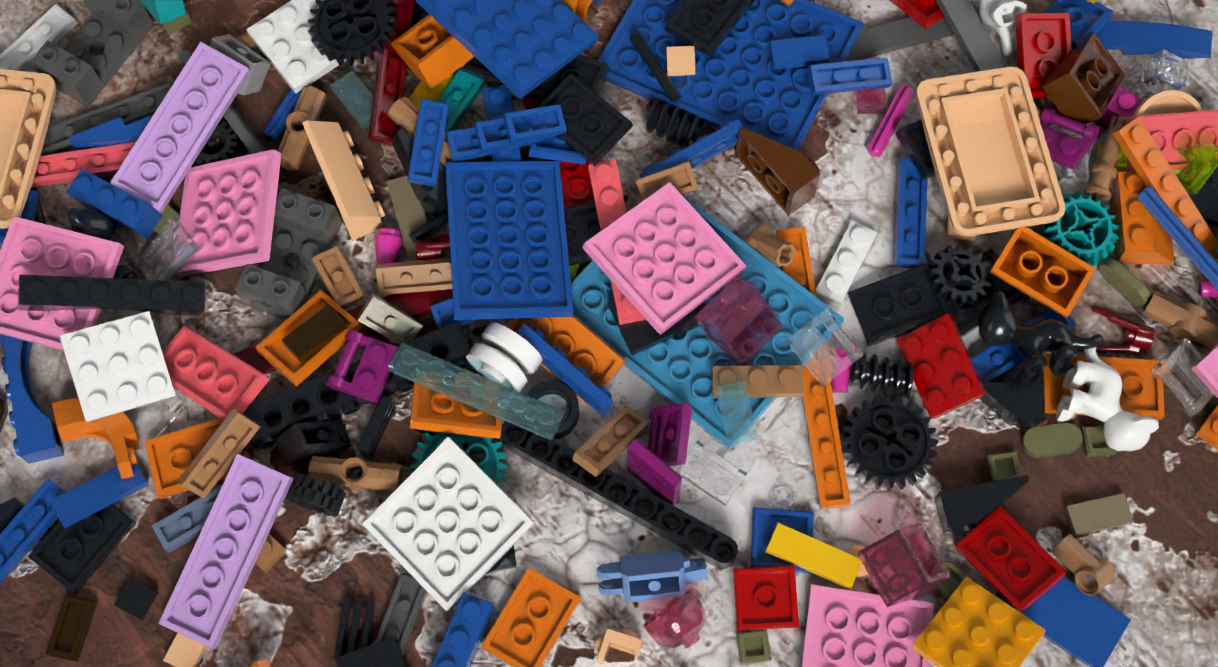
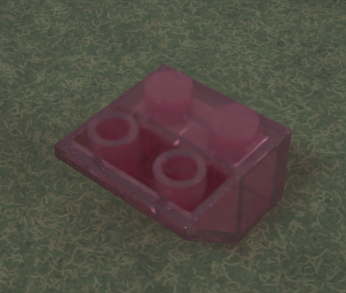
M734 278L694 317L709 339L740 366H744L783 327L754 284Z
M921 523L898 529L857 553L886 607L932 594L951 577Z

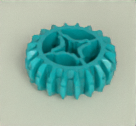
M1079 191L1074 192L1072 195L1069 193L1064 194L1062 197L1065 203L1064 216L1066 219L1064 222L1066 229L1062 232L1060 218L1056 222L1042 224L1045 228L1040 231V235L1046 236L1047 240L1094 267L1099 261L1103 262L1107 259L1108 254L1115 249L1113 244L1118 241L1119 236L1114 233L1118 230L1119 225L1112 224V221L1116 218V215H1109L1107 213L1110 205H1105L1104 207L1100 205L1101 197L1093 201L1091 193H1086L1083 197ZM1095 229H1097L1098 233L1096 246L1093 242L1095 240L1093 235Z

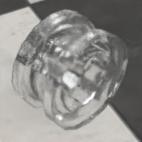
M786 482L774 484L768 494V502L773 509L789 510L796 498L794 488ZM786 491L788 493L786 498H790V500H783L781 503H778L776 501L777 495H774V493Z

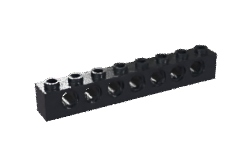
M458 321L398 345L399 352L390 371L393 373V376L386 381L380 398L382 396L388 397V395L396 392L405 393L412 390L415 375L441 378L443 373L448 371H461L467 368L470 363L466 356L471 348L460 322ZM439 350L448 352L447 356L443 359L434 358V354ZM360 361L350 364L344 379L345 381L352 382ZM412 361H419L421 363L415 370L406 369L407 365ZM332 371L299 384L297 387L294 386L251 403L243 414L260 426L249 442L254 448L264 449L276 443L275 439L294 423L330 421L333 417L341 414H353L361 406L368 403H376L328 387L326 385L330 375L333 376L335 372ZM332 393L338 395L334 402L324 403L327 395ZM304 404L310 405L309 410L305 414H296L299 406ZM273 416H282L281 421L277 425H268L269 420Z

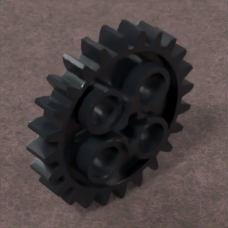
M315 0L318 9H310V13L314 18L307 21L311 27L308 33L312 37L311 41L322 56L325 55L330 62L335 59L339 65H342L346 59L350 66H353L355 59H358L361 65H364V57L367 56L374 61L373 53L375 51L384 54L381 46L383 44L391 46L388 36H396L393 27L399 25L395 18L398 13L392 0ZM368 5L366 8L360 9L362 6ZM373 29L371 32L365 33L367 30ZM346 36L343 40L338 41L341 37Z
M889 394L886 395L883 402L880 401L877 395L874 396L872 405L867 400H863L861 404L862 410L855 406L852 410L854 417L847 416L845 420L849 426H843L841 433L847 437L840 440L842 446L848 447L843 450V457H851L846 467L856 466L857 468L854 477L856 478L864 474L866 476L864 484L867 485L871 480H874L877 490L882 483H886L888 491L892 490L894 483H897L900 490H903L906 486L905 480L913 486L917 482L916 476L923 479L926 475L924 468L930 469L933 466L932 461L929 459L935 458L938 453L931 449L938 444V440L930 438L936 432V428H927L931 418L922 419L920 417L923 408H919L916 411L912 410V400L906 406L902 405V396H899L896 402H892ZM876 419H886L889 427L882 428L878 426ZM865 429H870L871 433H867ZM902 433H911L914 435L916 442H906L902 437ZM887 438L893 441L890 447L885 445ZM869 442L873 444L876 452H866L863 450L861 443ZM906 452H911L912 456H908ZM888 458H898L902 463V467H892L888 462Z

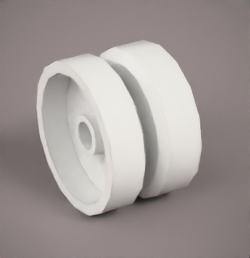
M491 322L481 336L485 344L475 343L467 354L466 359L487 380L495 385H503L504 391L518 395L527 383L524 373L533 374L543 359L540 353L516 332L499 323Z

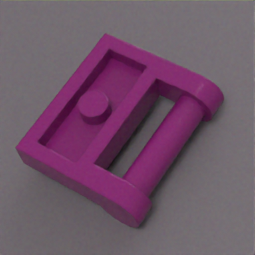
M1049 107L1043 110L1040 117V124L1052 162L1075 170L1099 134V126L1091 123L1085 125L1056 114V110ZM1051 124L1080 134L1083 137L1080 140L1049 127Z
M349 330L345 338L347 343L333 376H329L326 385L337 391L377 404L399 349L397 346L364 336L357 331ZM360 346L365 348V351L350 383L344 379L357 347Z
M685 403L654 407L649 410L651 427L648 449L668 466L686 464L692 406Z

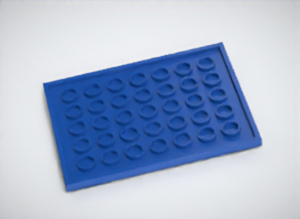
M684 0L632 1L598 61L609 65L610 70L604 81L653 102L659 98L660 105L663 106L668 102L669 109L674 110L677 106L679 107V113L684 114L688 111L690 118L694 119L696 116H699V122L705 123L707 120L709 121V126L718 129L725 122L739 119L745 129L797 151L800 149L828 94L811 95L806 70L809 66L773 70L770 41L826 35L830 58L829 63L845 62L863 29V22L809 0H794L790 6L785 5L780 0H755L711 58L694 48L695 75L668 76L667 47L690 46L665 31V24ZM636 32L640 34L680 93L681 98L678 101L671 102L629 38L632 34Z

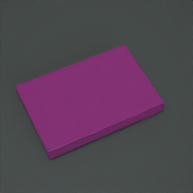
M634 440L628 446L627 471L656 496L676 506L680 499L682 477L640 441Z

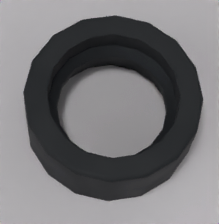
M554 380L541 382L533 386L526 394L523 403L525 422L553 439H561L570 434L577 425L579 419L578 398L574 391L564 383ZM549 394H556L565 399L569 407V413L565 421L558 426L552 427L538 422L534 415V407L539 398Z

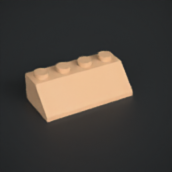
M309 120L302 122L352 241L373 233L379 228H384L380 218L384 217L385 214L379 200L373 202L370 194L375 192L369 177L363 179L360 173L364 166L359 155H352L350 147H353L354 144L348 130L342 132L338 122Z

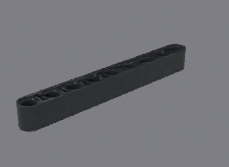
M510 419L502 425L501 438L505 448L691 554L704 558L707 563L716 568L727 569L735 563L738 546L731 537L607 468L598 475L600 477L598 483L593 485L587 484L584 481V477L590 473L576 462H574V466L569 470H563L558 467L561 460H572L575 450L521 420ZM518 430L523 435L519 440L511 441L507 438L511 431ZM537 445L548 447V451L544 455H536L532 452ZM614 488H622L625 490L626 495L622 499H614L610 496V492ZM641 502H646L653 509L648 514H641L636 510V506ZM667 517H674L679 525L674 529H668L663 526L662 521ZM692 532H701L705 537V541L701 544L692 543L689 535ZM720 546H725L730 549L732 556L728 559H721L716 555L715 550Z

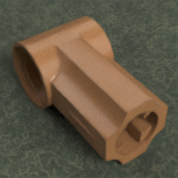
M762 223L757 224L742 239V241L778 267H788L793 262V256L796 251L793 244L775 236Z
M1071 534L1066 536L1051 551L1075 575L1076 586L1086 595L1097 594L1115 578V570L1112 564L1104 558H1095Z

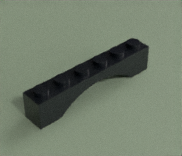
M19 275L17 310L113 309L149 311L167 315L200 316L205 311V282Z

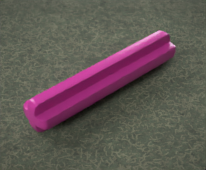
M908 85L899 86L867 146V151L871 156H882L914 95L912 87Z

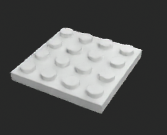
M447 437L362 525L446 611H450L461 599L463 592L467 593L535 522L450 437Z

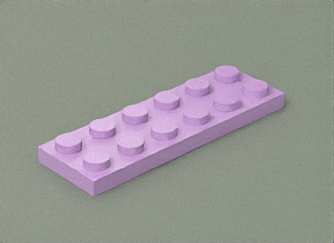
M200 42L110 184L150 204L155 210L162 213L251 73L250 69Z
M236 455L158 624L209 648L216 649L294 478L242 455Z

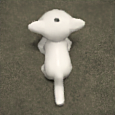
M979 0L978 13L984 25L989 26L998 33L1002 43L1003 55L1007 57L1012 55L1013 43L1007 26L1015 23V15L1026 13V4L1017 0Z
M1096 347L1084 349L1087 362L1076 360L1075 369H1071L1065 374L1062 386L1070 390L1072 397L1063 396L1056 411L1057 421H1067L1075 414H1084L1104 422L1103 435L1106 445L1117 451L1141 449L1149 441L1150 434L1159 428L1158 420L1153 417L1140 416L1132 412L1123 411L1119 402L1123 387L1120 374L1116 369L1099 359L1096 354ZM1086 384L1089 387V391L1085 393L1078 390V388Z

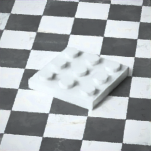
M291 0L246 29L250 38L295 94L301 91L303 87H307L339 66L335 59L330 62L325 55L322 56L311 41L312 37L308 33L311 27L307 21L314 18L310 13V9H318L315 0ZM346 36L341 37L338 41L343 40Z
M149 311L59 336L86 423L176 396Z

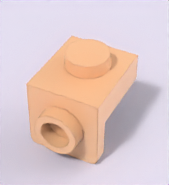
M607 628L605 636H598L594 653L599 654L598 663L601 664L605 662L609 647L639 656L643 640L639 639V634L634 631L621 628L620 632Z

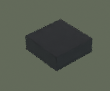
M129 578L114 606L143 620L158 592Z

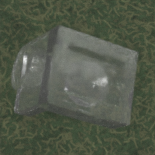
M1162 49L1144 59L1141 82L1148 84L1158 79L1176 89H1180L1186 86L1189 62Z

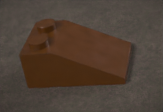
M1092 32L1049 74L1042 88L1047 98L1053 101L1062 116L1086 125L1103 116L1106 107L1125 74L1095 32Z
M742 128L739 130L735 156L788 216L815 197L820 170L812 159L808 160L803 153L748 129Z

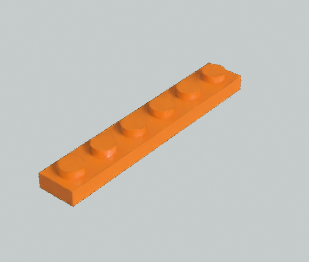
M1138 116L1130 120L1112 134L1144 185L1152 187L1215 260L1218 259V253L1215 252V249L1218 247L1217 239L1140 117ZM1199 270L1203 278H1206L1205 275Z

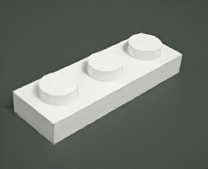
M851 221L816 288L817 297L838 307L841 306L878 232L855 221Z

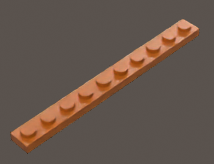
M805 227L777 230L776 236L792 243L796 250L793 262L788 267L781 266L782 271L816 296ZM824 344L803 368L802 397L820 510L850 507L851 505Z

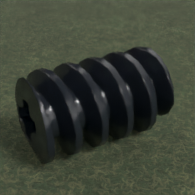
M659 98L652 104L646 120L647 132L652 133L656 129V136L661 138L666 134V141L672 142L676 138V145L681 147L686 143V148L691 146L697 138L705 135L709 121L706 120L702 126H699V116H696L690 122L688 111L682 117H679V107L676 106L672 112H669V103L666 102L660 108L658 107Z
M861 351L855 359L849 387L852 386L855 380L859 381V389H863L866 383L869 382L871 392H874L878 385H882L883 394L886 395L889 388L892 387L894 397H898L901 390H905L906 399H909L914 380L913 364L908 361L902 368L900 359H895L890 366L889 358L886 356L878 363V356L876 354H872L867 361L866 353Z

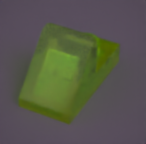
M1218 144L1176 148L1190 162L1189 165L1180 171L1178 178L1187 193L1197 194L1217 168Z

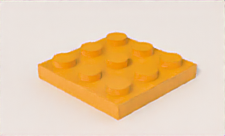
M966 576L913 643L912 649L937 667H1021L1043 638L1046 630Z

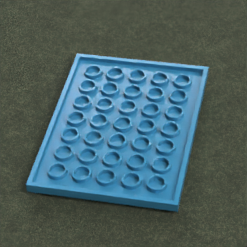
M683 196L747 266L741 274L704 301L712 321L631 356L607 305V302L614 300L610 278L593 260L571 283L573 314L627 360L624 365L671 404L685 403L691 405V420L730 451L776 398H713V366L803 365L804 368L841 326L844 318Z

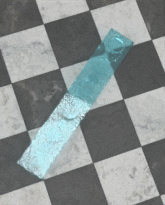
M405 343L400 345L389 364V371L551 441L564 418L565 411Z

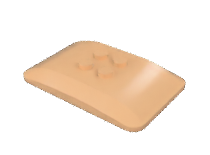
M1004 67L927 79L918 85L916 98L929 152L951 225L958 234L973 236L1024 226L1053 223L1064 215L1065 203L1028 80L1021 69Z
M0 69V228L2 229L9 228L13 216L21 217L38 166L56 93V83L48 74Z

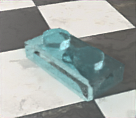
M351 71L330 85V88L364 130L370 126L373 95L356 74Z
M741 381L715 387L727 445L732 446L758 440L746 382Z

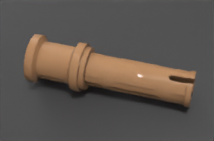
M1116 116L1111 117L1099 162L1092 167L1091 173L1093 177L1090 187H1087L1085 190V194L1091 193L1092 200L1101 197V202H1107L1111 199L1110 188L1113 180L1117 178L1118 172L1115 167L1121 150L1119 143L1112 133L1127 123V118L1118 116V121H1116Z

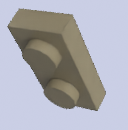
M373 293L357 316L359 322L399 345L413 340L423 326L419 320Z

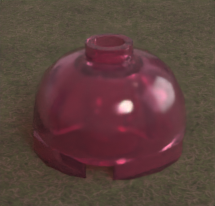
M687 590L681 597H674L665 604L667 606L659 613L655 611L643 624V627L657 644L665 648H677L683 645L687 649L700 639L698 633L705 624V609L694 591Z

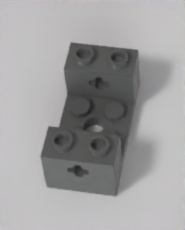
M83 0L91 16L68 45L62 49L47 40L30 62L38 73L48 74L54 79L57 90L88 108L154 26L145 7L138 0ZM96 47H105L102 54L92 55V51Z
M282 188L276 200L274 221L277 228L272 236L270 260L261 262L259 267L246 264L235 291L245 306L287 320L308 301L319 277L311 262V258L332 248L342 222L334 205ZM290 257L300 258V263L295 268H288L285 266V263Z

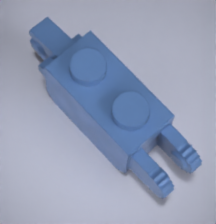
M681 550L620 556V562L601 564V566L597 567V576L603 579L599 583L598 589L602 595L624 594V599L630 602L681 597L686 593L685 585L691 584L693 581L707 579V565L704 558L690 559L689 557H682Z

